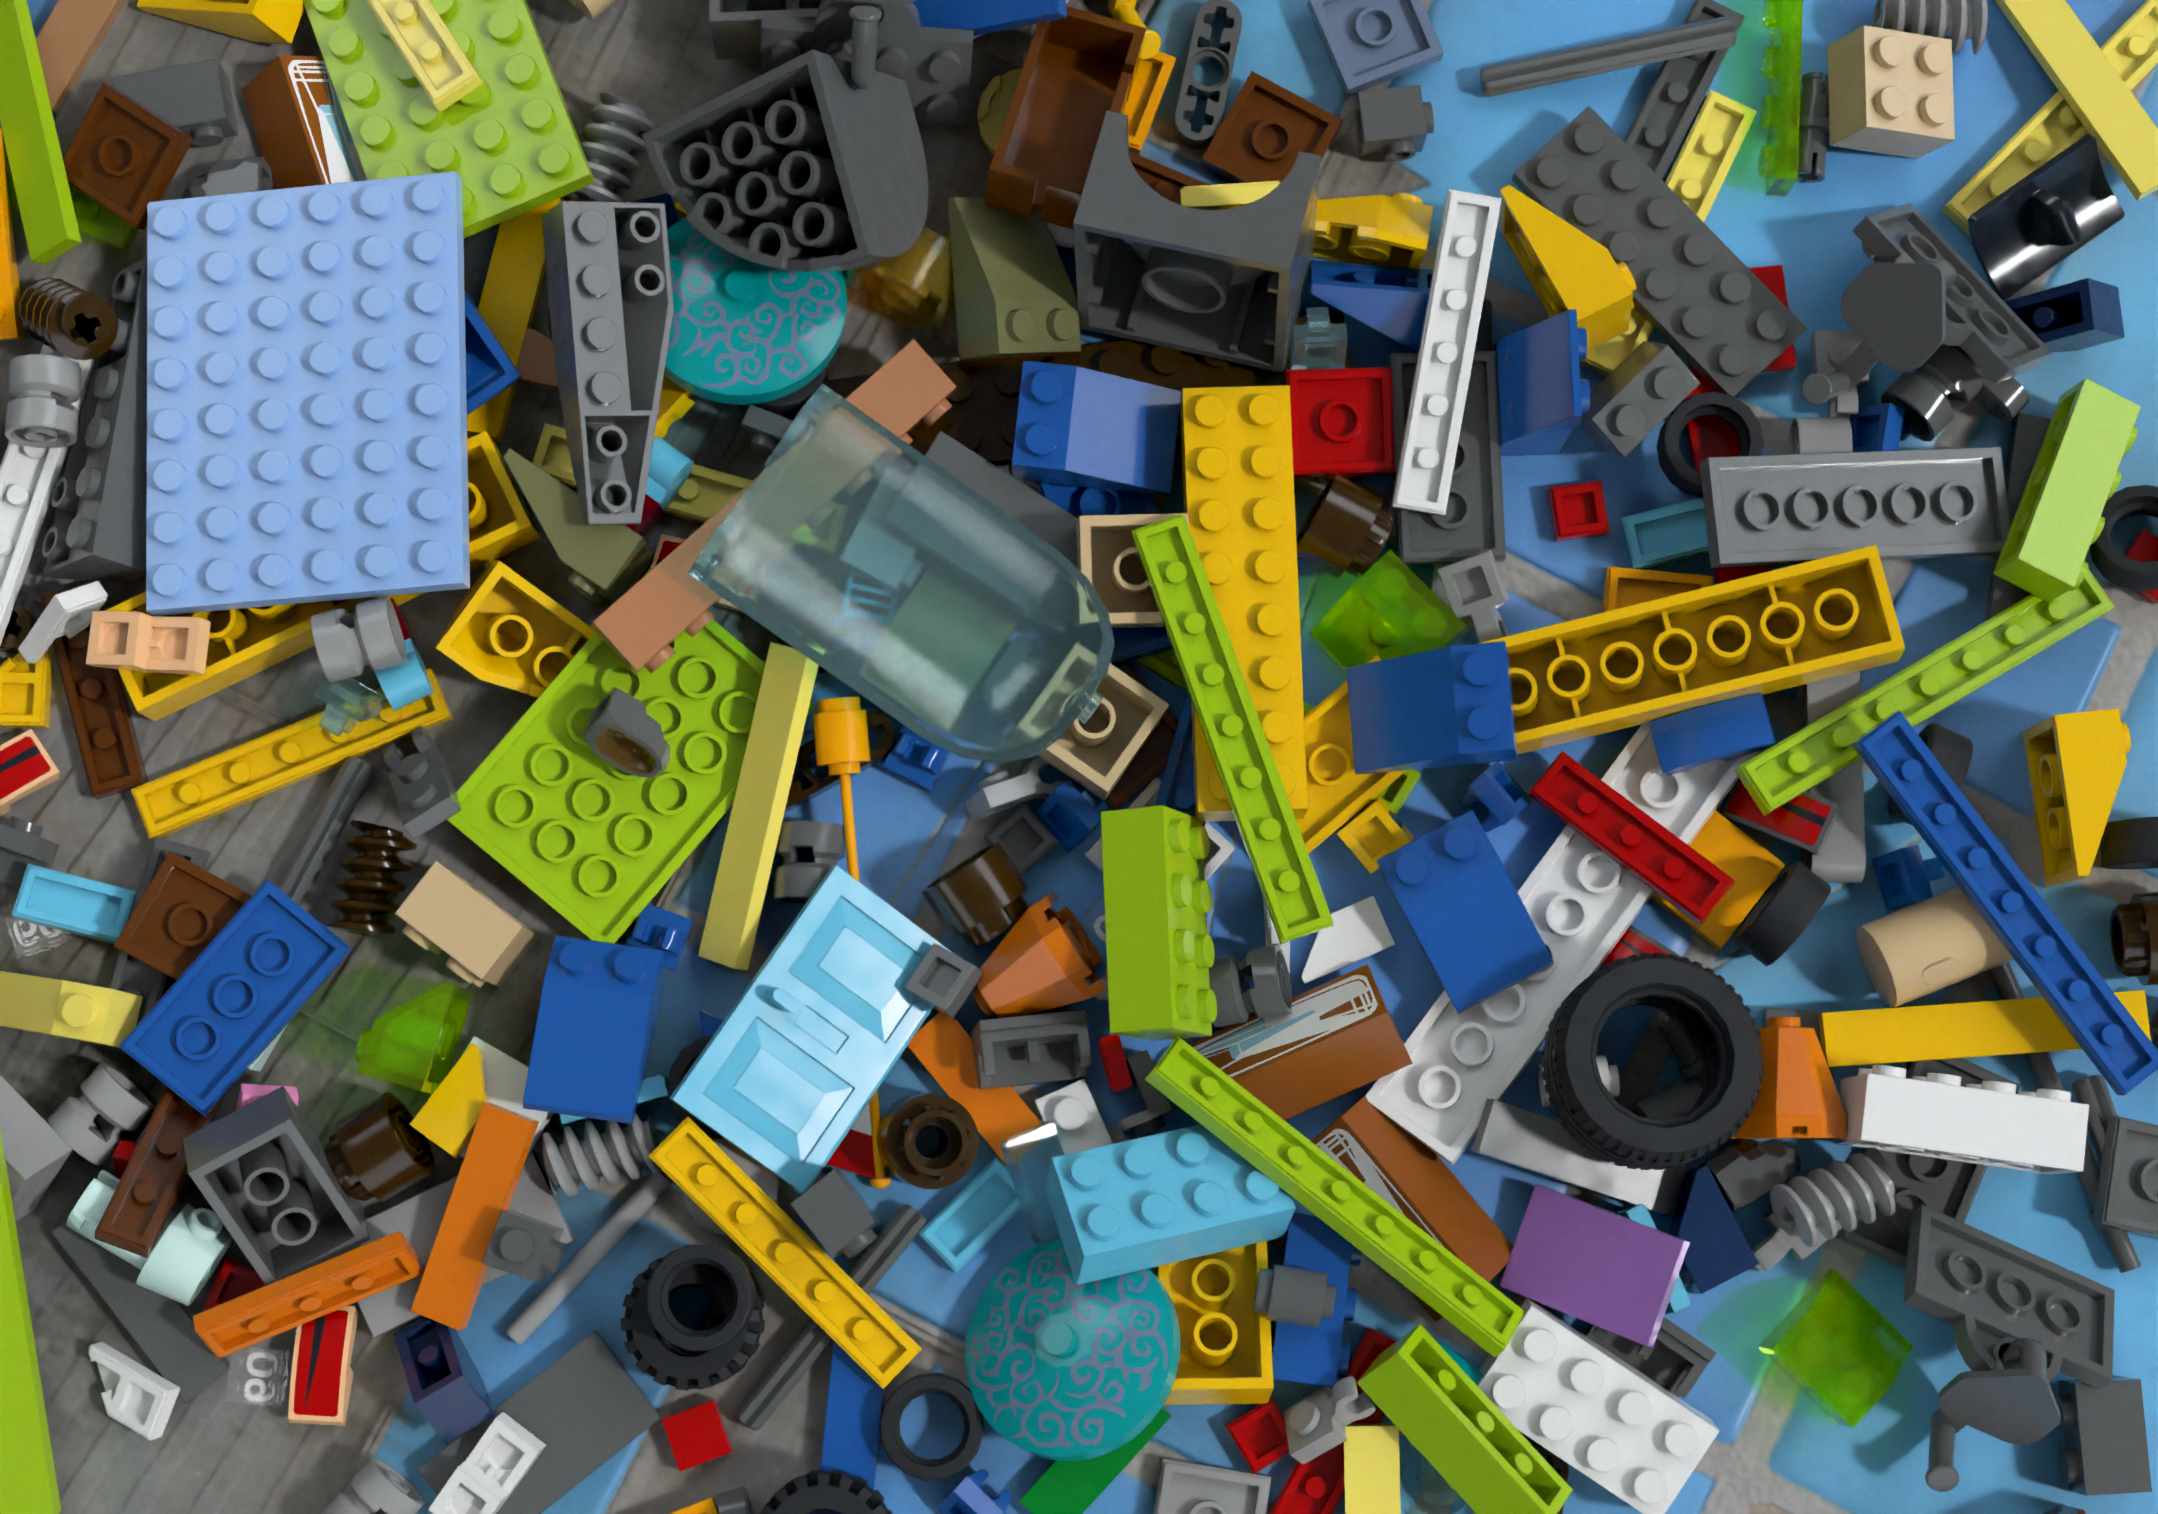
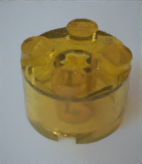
M924 227L919 239L907 252L871 266L854 269L850 276L852 288L857 294H859L862 287L873 296L869 305L893 321L919 330L923 329L926 322L935 323L934 331L941 330L955 306L950 233L944 232L939 235Z

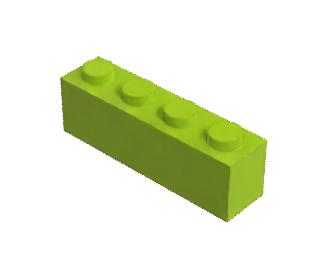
M2087 378L2060 395L1993 574L2047 602L2069 590L2074 591L2079 587L2088 571V563L2084 560L2089 547L2097 540L2105 525V518L2101 516L2105 503L2115 493L2122 478V474L2118 471L2122 457L2131 449L2137 438L2138 429L2134 425L2141 406Z
M1421 1324L1381 1352L1358 1380L1357 1384L1374 1401L1375 1405L1385 1413L1406 1436L1409 1442L1417 1448L1446 1480L1448 1485L1461 1496L1476 1514H1557L1573 1491Z

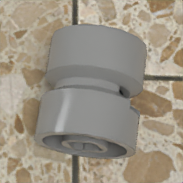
M29 354L11 359L9 363L7 392L15 400L8 402L6 406L4 435L7 439L17 444L36 448H62L75 444L78 433L79 411L71 404L78 401L80 397V366L69 359L44 354Z
M388 596L358 603L352 614H349L344 608H339L311 616L315 647L323 671L330 683L361 675L365 665H370L375 671L407 663L403 633L395 608Z
M101 1062L80 1084L82 1095L79 1098L68 1097L48 1118V1124L74 1151L97 1166H103L114 1154L120 1140H122L121 1133L124 1130L135 1131L155 1110L152 1101L132 1081L114 1067ZM97 1114L101 1115L96 1120L94 1119Z
M372 1456L350 1480L352 1491L350 1493H338L320 1514H416L423 1507L425 1501L419 1491L402 1474L380 1458Z

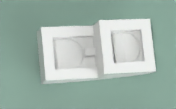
M502 1412L493 1420L466 1461L457 1467L428 1510L433 1514H496L536 1461L546 1444L506 1413Z

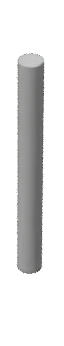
M661 1172L657 1174L652 1173L505 1330L506 1333L516 1343L522 1345L669 1188L672 1182Z

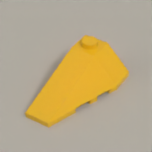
M1395 193L1392 197L1387 195H1371L1317 200L1313 257L1332 262L1419 269L1428 244L1434 206L1425 205L1421 198L1407 193ZM1240 206L1217 208V210L1232 209Z
M491 560L459 604L434 648L479 680L539 698L592 637L595 631L501 561Z

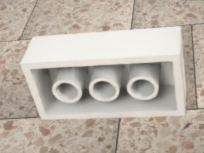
M1873 1065L1872 1069L1859 1068L1857 1076L1840 1079L1839 1097L1847 1116V1138H1834V1144L1866 1149L1876 1147L1880 1151L2048 1175L2083 1172L2089 1105L2071 1102L2070 1092L2054 1089H2037V1092H2020V1095L2016 1094L2015 1084L1998 1081H1982V1085L1966 1084V1087H1962L1960 1076L1941 1073H1927V1077L1913 1076L1912 1079H1906V1069L1885 1065Z
M1526 1298L1520 1307L1525 1311V1314L1507 1347L1495 1358L1489 1354L1478 1370L1483 1374L1478 1387L1517 1430L1641 1513L1665 1514L1719 1433V1429L1712 1419L1533 1300Z

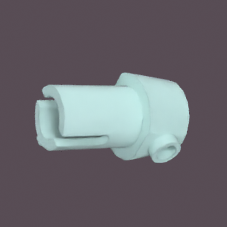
M101 1170L97 1179L94 1178L76 1203L68 1216L66 1226L139 1268L141 1272L137 1278V1285L184 1305H191L218 1267L233 1237L222 1230L223 1223L215 1212L205 1208L195 1209L188 1203L179 1214L172 1210L170 1211L148 1258L96 1240L95 1230L120 1179L107 1171Z

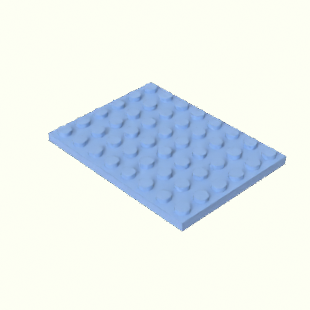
M453 171L149 202L147 204L146 611L154 616L469 589L462 178L459 174Z

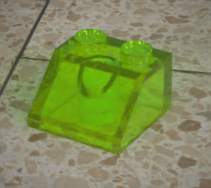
M1389 550L1351 586L1309 634L1347 672L1346 667L1366 664L1376 655L1381 660L1448 647L1459 636L1466 624Z
M443 982L377 1017L374 1020L372 1029L365 1028L359 1039L355 1059L361 1061L358 1072L433 1094L450 1072L475 992L456 984Z
M1830 1269L1758 1345V1348L1836 1424L1853 1428L1890 1389L1913 1347L1834 1269Z

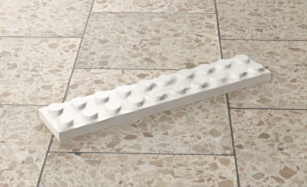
M1645 723L1640 726L1601 780L1687 845H1690L1739 779L1734 770L1754 758L1758 751L1727 762L1717 759L1669 776L1662 773L1649 723ZM1567 825L1517 892L1554 964L1460 1014L1457 1013L1444 990L1404 1043L1413 1064L1379 1078L1366 1094L1369 1103L1453 1166L1477 1134L1487 1098L1498 1101L1502 1100L1544 1043L1545 1034L1549 1031L1548 1026L1554 1018L1557 1008L1561 1006L1564 999L1582 981L1598 970L1655 891Z

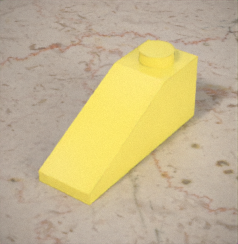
M0 971V1027L120 1048L119 1045L136 1027L143 997L105 987Z

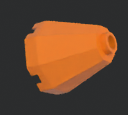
M1053 891L1027 909L979 969L983 975L977 982V987L972 990V993L978 1005L987 1016L990 1017L993 1014H996L999 1018L1026 1016L1088 1000L1108 987L1107 971L1098 976L1094 966L1103 961L1097 948L1076 916L1067 906L1058 912L1054 909L1052 905L1059 898Z
M1800 1017L1767 1018V1028L1756 1029L1760 1032L1761 1038L1759 1040L1763 1044L1761 1056L1764 1057V1065L1761 1070L1764 1071L1763 1079L1760 1080L1762 1084L1761 1090L1756 1095L1758 1099L1755 1105L1752 1106L1750 1116L1745 1118L1746 1122L1729 1139L1847 1138V1116L1814 1028L1801 1027Z

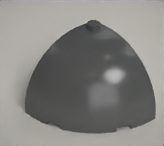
M812 49L642 134L649 158L661 184L668 194L676 197L682 208L688 213L686 218L712 242L750 262L777 269L812 273L852 270L871 266L907 252L919 239L924 228L928 209V174L924 148L906 81L876 71L875 78L867 86V89H858V85L853 82L851 77V62Z

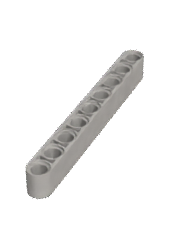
M1793 418L1789 432V455L1853 452L1852 429L1848 418ZM1860 671L1796 686L1797 732L1861 695ZM1862 758L1807 790L1841 806L1819 856L1801 849V863L1826 883H1861L1865 875L1866 844Z

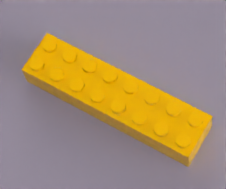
M1290 385L1183 388L1180 416L1184 513H1188V525L1295 819H1303L1308 809ZM1191 700L1195 817L1201 819L1202 822L1235 821Z
M487 431L467 439L470 572L490 563L491 560H496L541 538L497 445ZM146 591L105 610L142 612L154 616L146 611ZM427 592L389 595L388 597L393 598L399 606ZM385 596L161 615L163 617H200L211 622L205 675L118 669L137 712L155 722L315 646L311 616L339 608H344L349 614H352L358 603Z
M1877 545L1482 642H1506L1510 662L1518 754L1645 724L1675 713L1754 693L1764 695L1898 662L1905 650Z

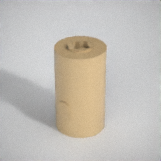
M1959 886L1861 925L1856 930L1857 947L1866 973L1876 992L1889 1007L1900 1006L2014 960Z

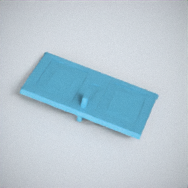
M832 865L669 1099L793 1187L795 1193L801 1196L817 1179L932 1011L933 1007L912 996L904 986L934 943L945 949L947 948L839 866Z

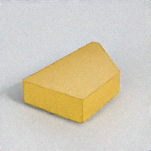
M53 643L45 652L43 658L34 664H28L19 652L12 659L8 658L0 666V728H49Z
M471 1043L409 1124L455 1159L471 1140L483 1103H488L482 1062H484L483 1051L473 1043Z

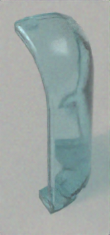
M822 383L799 411L783 438L765 462L766 468L749 491L746 489L726 518L708 539L688 574L929 742L959 757L999 764L1036 757L1061 738L1076 718L1085 724L1104 698L1096 690L1108 672L1115 646L1107 608L1088 578L1056 548Z

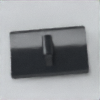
M2089 133L1971 214L1968 218V225L1974 249L1987 278L1997 295L2002 300H2006L2119 222L2125 213L2105 177L2099 159L2096 138Z

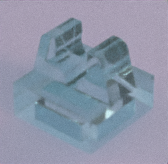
M1328 307L1306 308L1307 323L1305 325H1293L1290 348L1291 370L1344 368L1348 343L1346 323L1330 324Z
M326 676L322 677L313 695L327 704L319 726L337 737L341 735L342 731L347 734L350 733L357 721L362 722L378 717L387 700L385 696L353 678L330 683Z

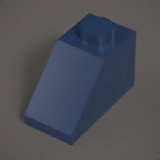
M2085 278L2004 301L2052 353L2077 351L2125 338L2118 287L2097 280Z
M1696 1166L1688 1170L1668 1234L1690 1242L1679 1277L1684 1287H1688L1690 1293L1703 1294L1759 1263L1708 1166Z
M423 1316L394 1333L413 1402L446 1444L494 1416L484 1381L456 1329Z

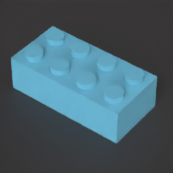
M1203 1125L1052 1157L1044 1187L1076 1285L1284 1237L1296 1208L1291 1195Z

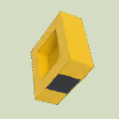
M1380 796L1343 824L1336 833L1371 874L1379 868L1376 860L1412 842L1414 837Z

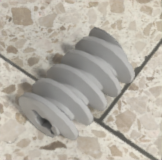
M1877 0L1871 26L1920 35L1927 34L1944 39L1945 37H1951L1953 53H1959L1965 40L1971 39L1973 54L1976 55L1979 53L1986 36L1988 23L1987 0Z
M602 91L599 93L602 105H596L590 113L591 119L595 123L587 124L582 130L583 138L587 142H580L595 183L565 195L572 201L624 202L613 192L614 186L631 188L632 182L621 171L623 168L639 170L641 164L629 153L631 149L646 152L645 142L638 136L639 131L648 132L657 127L646 117L647 115L642 109L630 101Z
M635 1112L633 1124L626 1123V1127L623 1128L617 1122L606 1120L605 1132L601 1134L591 1120L586 1121L584 1138L582 1139L577 1138L570 1126L564 1127L563 1144L560 1145L556 1144L549 1132L543 1133L542 1151L544 1165L551 1188L556 1197L558 1196L559 1185L568 1197L576 1196L579 1191L580 1179L589 1191L598 1190L601 1173L610 1185L619 1184L622 1167L631 1179L641 1178L643 1161L653 1174L662 1172V1169L648 1156L659 1145L650 1114H648L647 1121L642 1122Z
M1876 1147L1868 1148L1864 1154L1854 1153L1845 1162L1834 1161L1827 1166L1826 1170L1823 1168L1811 1170L1807 1178L1796 1176L1791 1178L1787 1185L1775 1184L1770 1191L1772 1210L1780 1226L1789 1236L1798 1235L1801 1241L1808 1247L1816 1246L1818 1242L1817 1227L1826 1239L1831 1240L1837 1235L1835 1220L1838 1221L1845 1231L1851 1232L1857 1227L1855 1212L1864 1223L1871 1224L1876 1220L1874 1205L1884 1216L1889 1217L1896 1211L1893 1176L1885 1158Z

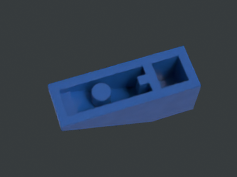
M1311 260V294L1405 347L1419 350L1433 270Z

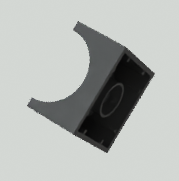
M1106 110L1073 222L1079 328L1283 373L1313 258L1321 156L1299 151L1297 159L1286 178L1270 193L1250 204L1226 210L1190 208L1166 199L1143 181L1129 157L1128 115Z

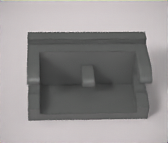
M1086 1010L979 1020L971 1031L979 1090L1085 1079L1087 1077L1086 1066H1091V1049Z
M1665 1317L1653 1347L1644 1346L1593 1324L1590 1325L1585 1333V1336L1678 1398L1679 1396L1686 1397L1716 1354L1715 1351Z

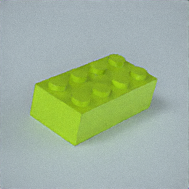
M1164 805L1101 812L1110 1033L1149 1041L1176 1039L1177 1036L1180 1038L1212 1036L1211 1022H1214L1217 1017V1001L1213 990L1210 989L1209 967L1213 966L1215 951L1212 938L1207 934L1206 913L1210 912L1212 906L1210 885L1204 878V858H1207L1209 854L1207 830L1202 826L1201 819Z

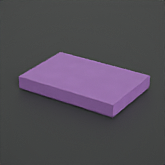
M1535 1184L1510 1255L1511 1260L1507 1263L1500 1287L1644 1346L1653 1347L1690 1242L1544 1185Z

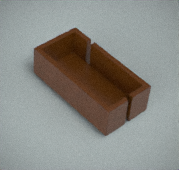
M1066 6L1067 18L1037 23L989 168L984 205L1030 217L1032 210L1035 209L1042 211L1040 221L1074 230V218L1106 110L1124 114L1126 102L1128 101L1139 66L1146 28Z

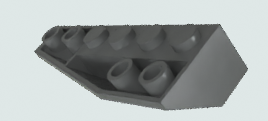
M561 201L542 216L556 372L565 431L585 526L638 525L641 523L674 311L665 203Z
M147 257L121 270L113 283L111 308L115 311L118 321L117 336L110 349L95 359L78 418L77 441L75 444L70 445L62 476L57 481L52 493L51 503L55 507L52 527L47 532L42 545V554L46 557L43 575L51 578L128 583L146 575Z

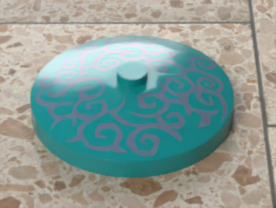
M686 217L667 229L674 305L664 375L684 390L704 399L726 404L747 405L769 402L785 397L807 385L822 372L840 345L846 323L847 294L842 271L812 273L777 269L750 262L726 251L709 240Z
M1056 1239L1045 1242L1023 1252L1004 1266L991 1280L979 1298L968 1326L965 1342V1369L968 1385L973 1394V1399L986 1421L996 1432L1017 1447L1050 1460L1079 1461L1095 1458L1114 1451L1131 1441L1146 1428L1162 1408L1173 1386L1178 1370L1181 1342L1179 1322L1171 1297L1165 1286L1150 1268L1076 1285L1062 1240Z

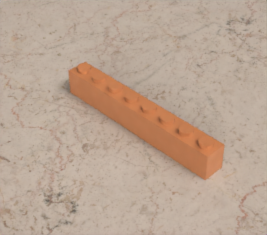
M913 339L592 622L591 628L634 675L643 667L652 674L675 654V651L669 646L670 643L684 631L693 638L716 617L709 610L723 596H726L733 602L755 582V579L749 573L759 564L766 560L772 567L790 552L796 545L789 538L804 524L812 532L835 511L829 502L840 492L845 490L851 497L874 477V474L868 468L884 455L891 462L914 441L907 433L920 421L923 420L930 427L952 407L946 398L955 390L956 385Z

